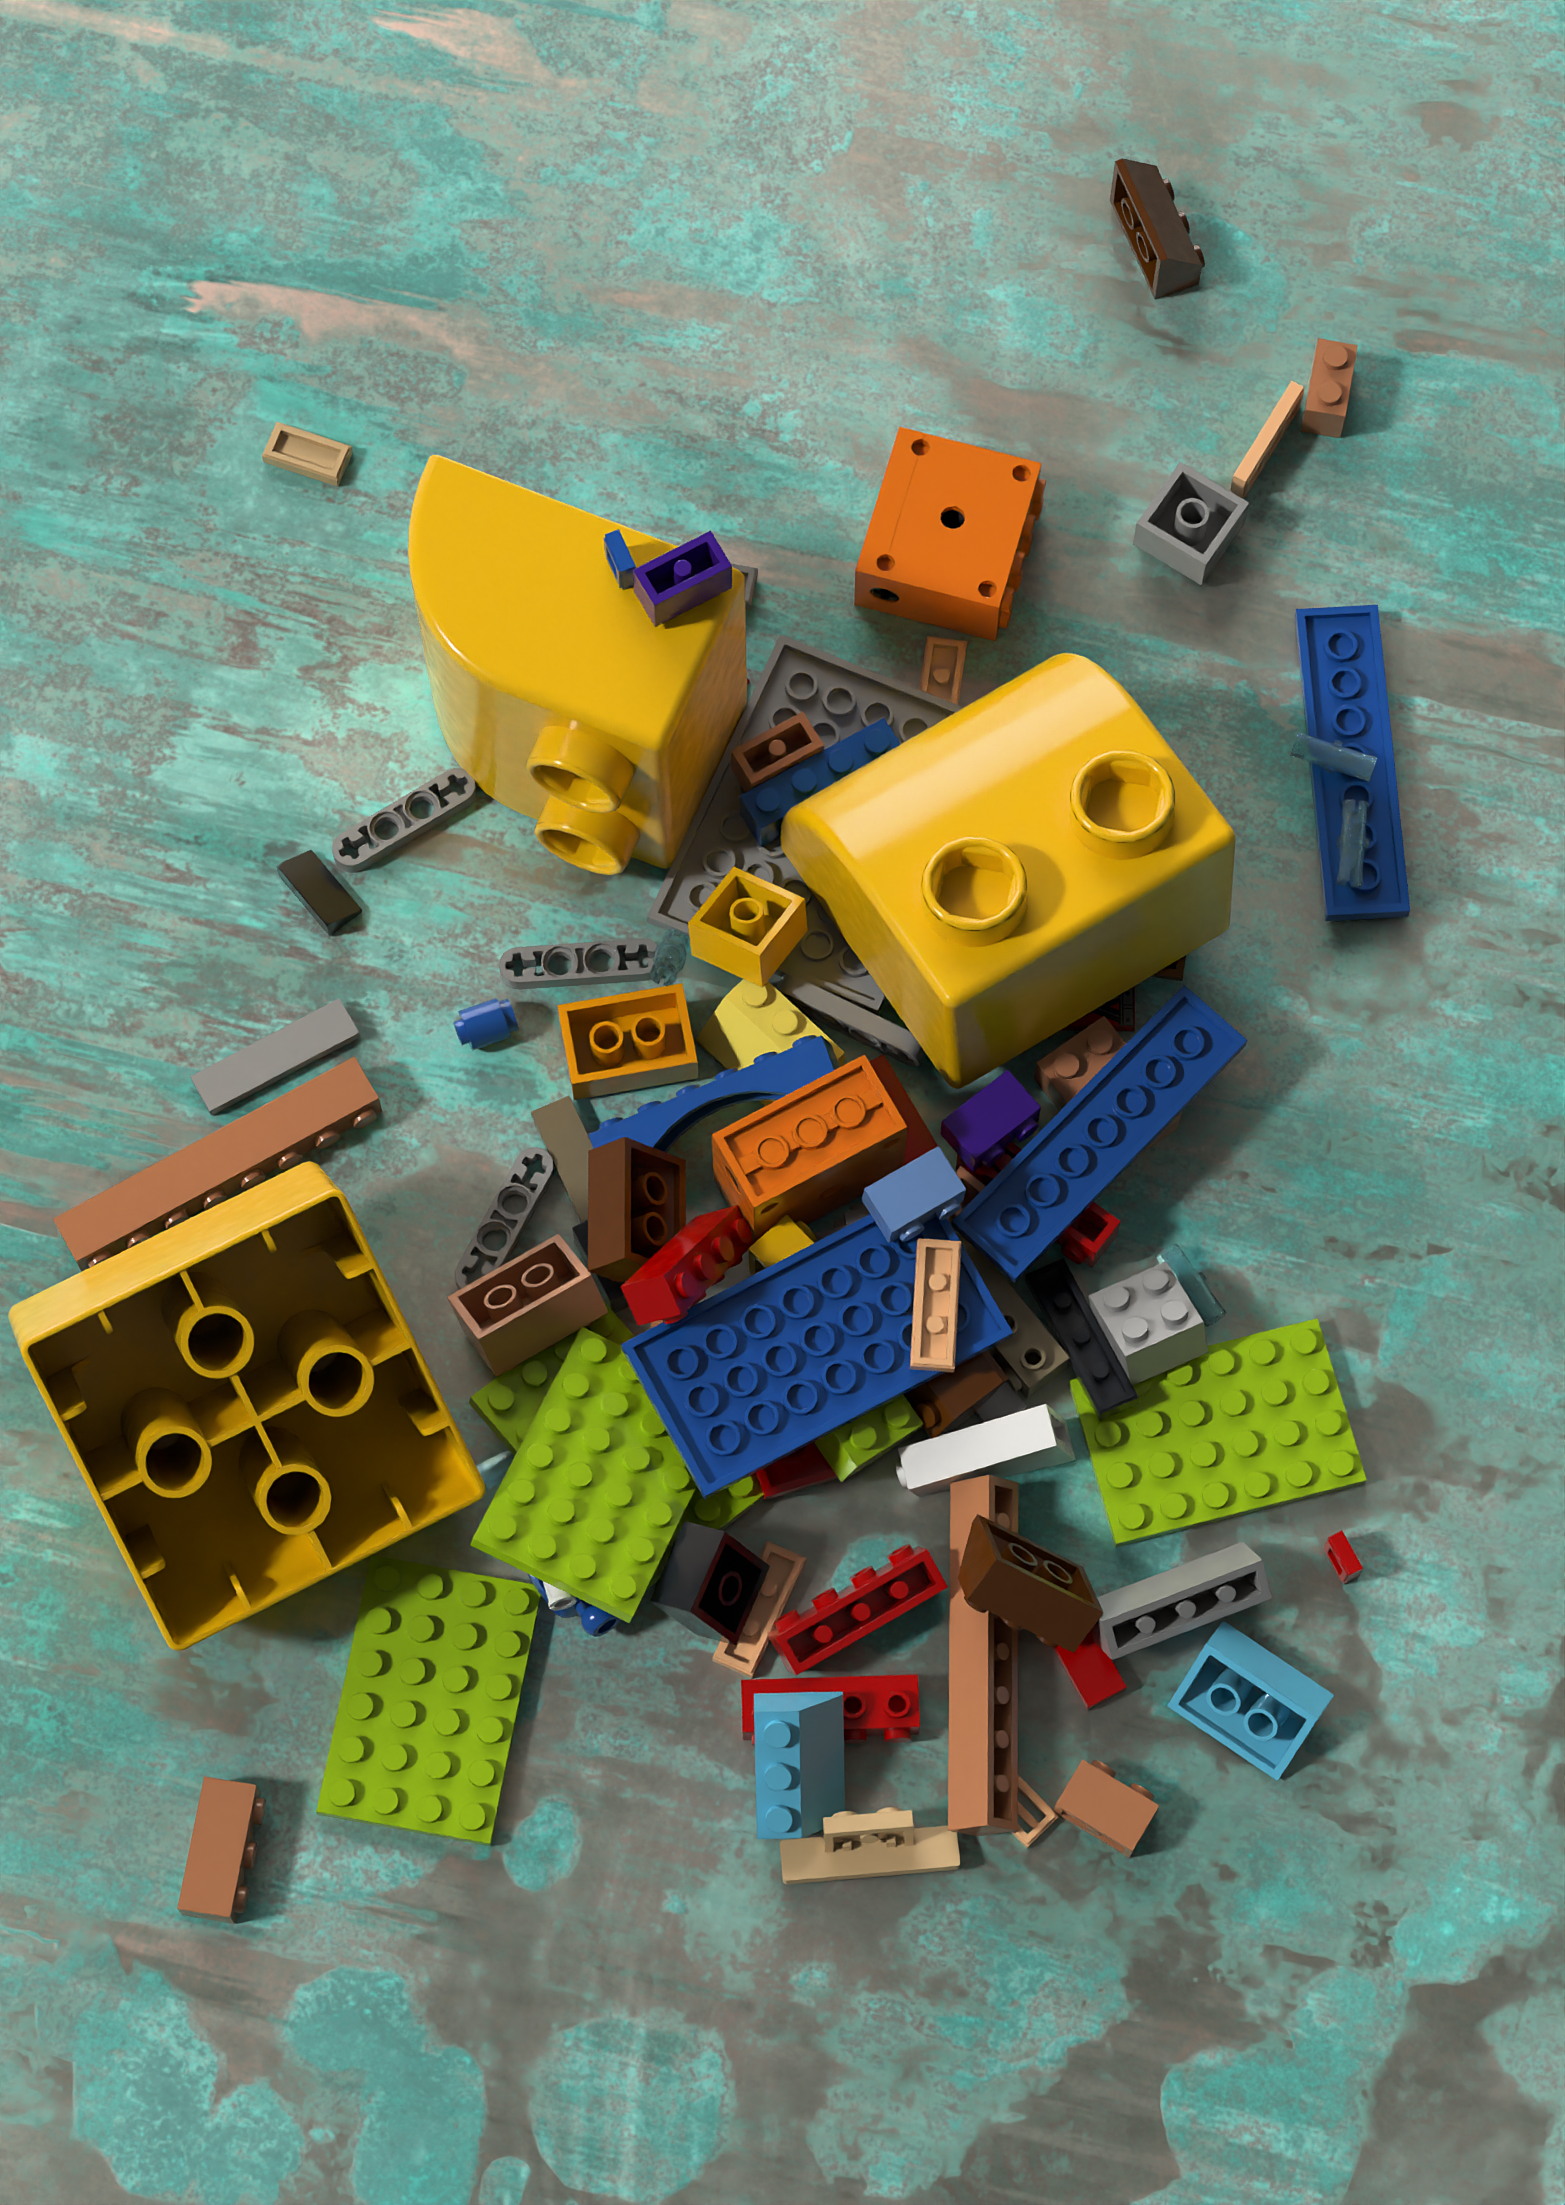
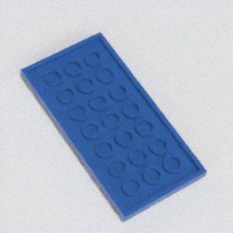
M871 1214L687 1309L688 1315L683 1319L671 1324H664L662 1322L621 1344L623 1353L704 1500L945 1373L910 1369L917 1239L960 1241L947 1218L940 1221L936 1216L924 1223L925 1229L914 1238L906 1242H902L898 1238L889 1244ZM962 1243L955 1367L1011 1338L1013 1335L1011 1328Z

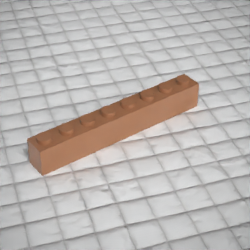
M354 1056L53 1218L82 1272L151 1238L152 1235L165 1228L168 1230L190 1218L189 1215L202 1208L208 1210L225 1202L228 1194L241 1187L246 1190L258 1185L264 1180L265 1174L278 1167L280 1169H287L295 1165L302 1159V1154L315 1147L323 1149L332 1145L340 1138L339 1134L352 1127L360 1129L371 1124L377 1118V1114L382 1112L379 1097Z
M992 1475L950 1483L948 1831L973 1836L1018 1831V1630L1009 1627L996 1614L989 1611L981 1613L969 1606L964 1599L965 1595L958 1580L972 1522L977 1514L1018 1534V1482Z

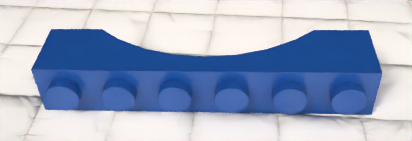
M815 1035L805 1036L796 1040L792 1044L793 1048L779 1054L777 1052L762 1054L754 1059L753 1065L741 1070L738 1068L724 1070L715 1076V1081L701 1087L700 1085L684 1087L677 1091V1097L663 1103L661 1101H653L644 1104L638 1108L637 1114L628 1118L616 1117L606 1120L599 1125V1130L588 1134L593 1149L627 1137L667 1153L684 1133L699 1121L721 1109L743 1102L776 1101L839 1068L840 1066L833 1047L822 1035L819 1037Z

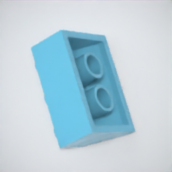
M1223 1621L1205 1644L1167 1707L1278 1781L1334 1697V1694Z
M843 1691L754 1694L757 1839L803 1838L823 1830V1817H832L835 1813L845 1811Z

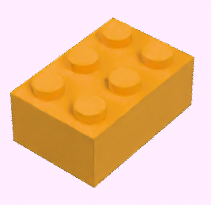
M683 983L557 1005L574 1100L698 1078V1061Z

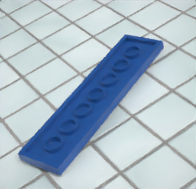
M1378 605L1296 609L1295 626L1325 921L1408 917L1410 903Z
M1183 985L952 1220L951 1226L1011 1281L1016 1283L1240 1053L1248 1040L1189 988Z

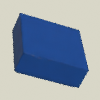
M620 530L605 534V538H603L605 556L619 588L625 590L634 586L633 570L636 566Z

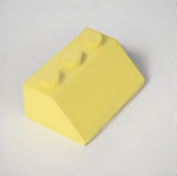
M743 979L723 998L696 1038V1042L725 1070L731 1068L741 1070L754 1064L753 1061L756 1057L768 1052H777L779 1054L793 1048L792 1044L796 1040L809 1035H815L816 1037L822 1035L832 1045L839 1066L845 1065V1052L769 981L762 988ZM761 1100L760 1102L767 1106L775 1100Z

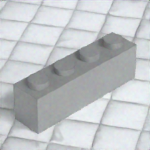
M1240 1542L1099 1596L1097 1599L1104 1613L1091 1629V1633L1095 1643L1111 1660L1270 1600L1272 1595L1263 1560L1244 1542Z

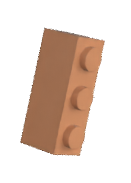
M204 1776L177 1907L183 1916L235 1924L237 1913L245 1912L249 1887L243 1886L246 1868L253 1869L257 1855V1843L251 1842L254 1826L262 1825L266 1809V1799L260 1798L261 1792L257 1785Z

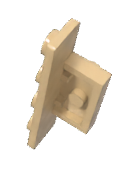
M895 1807L883 1808L876 1813L857 1815V1813L851 1811L838 1812L832 1815V1817H823V1836L780 1841L782 1879L784 1884L949 1871L960 1868L957 1832L948 1831V1826L914 1828L912 1810L902 1811Z

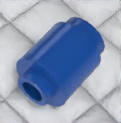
M494 998L458 1011L460 1020L453 1022L461 1045L469 1043L472 1051L510 1038V1033L519 1030L508 998L501 1001Z

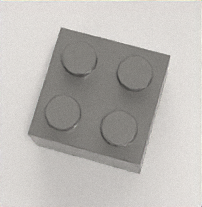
M1179 462L1136 523L1133 545L1202 585L1244 526L1249 502Z
M1166 1261L1088 1295L1091 1310L1132 1386L1208 1353L1204 1321Z

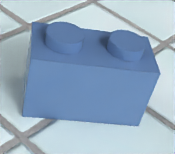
M938 1146L866 1187L863 1192L862 1202L889 1244L898 1238L902 1242H906L920 1234L925 1229L923 1224L937 1216L941 1221L959 1211L962 1207L960 1202L964 1199L966 1188Z

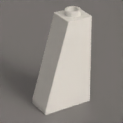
M1047 1404L898 1448L901 1462L896 1463V1471L902 1487H908L909 1491L921 1497L950 1490V1483L985 1475L1002 1478L1076 1460L1066 1420Z

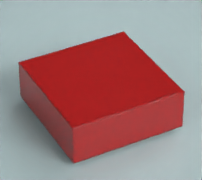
M1341 1530L1329 1536L1323 1549L1339 1579L1344 1584L1357 1579L1363 1567L1345 1534Z

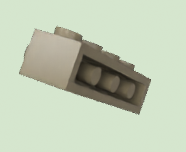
M955 1231L1013 1332L1011 1338L987 1351L1009 1378L1006 1382L1016 1393L1020 1390L1028 1399L1068 1368L1070 1357L994 1264L961 1234Z

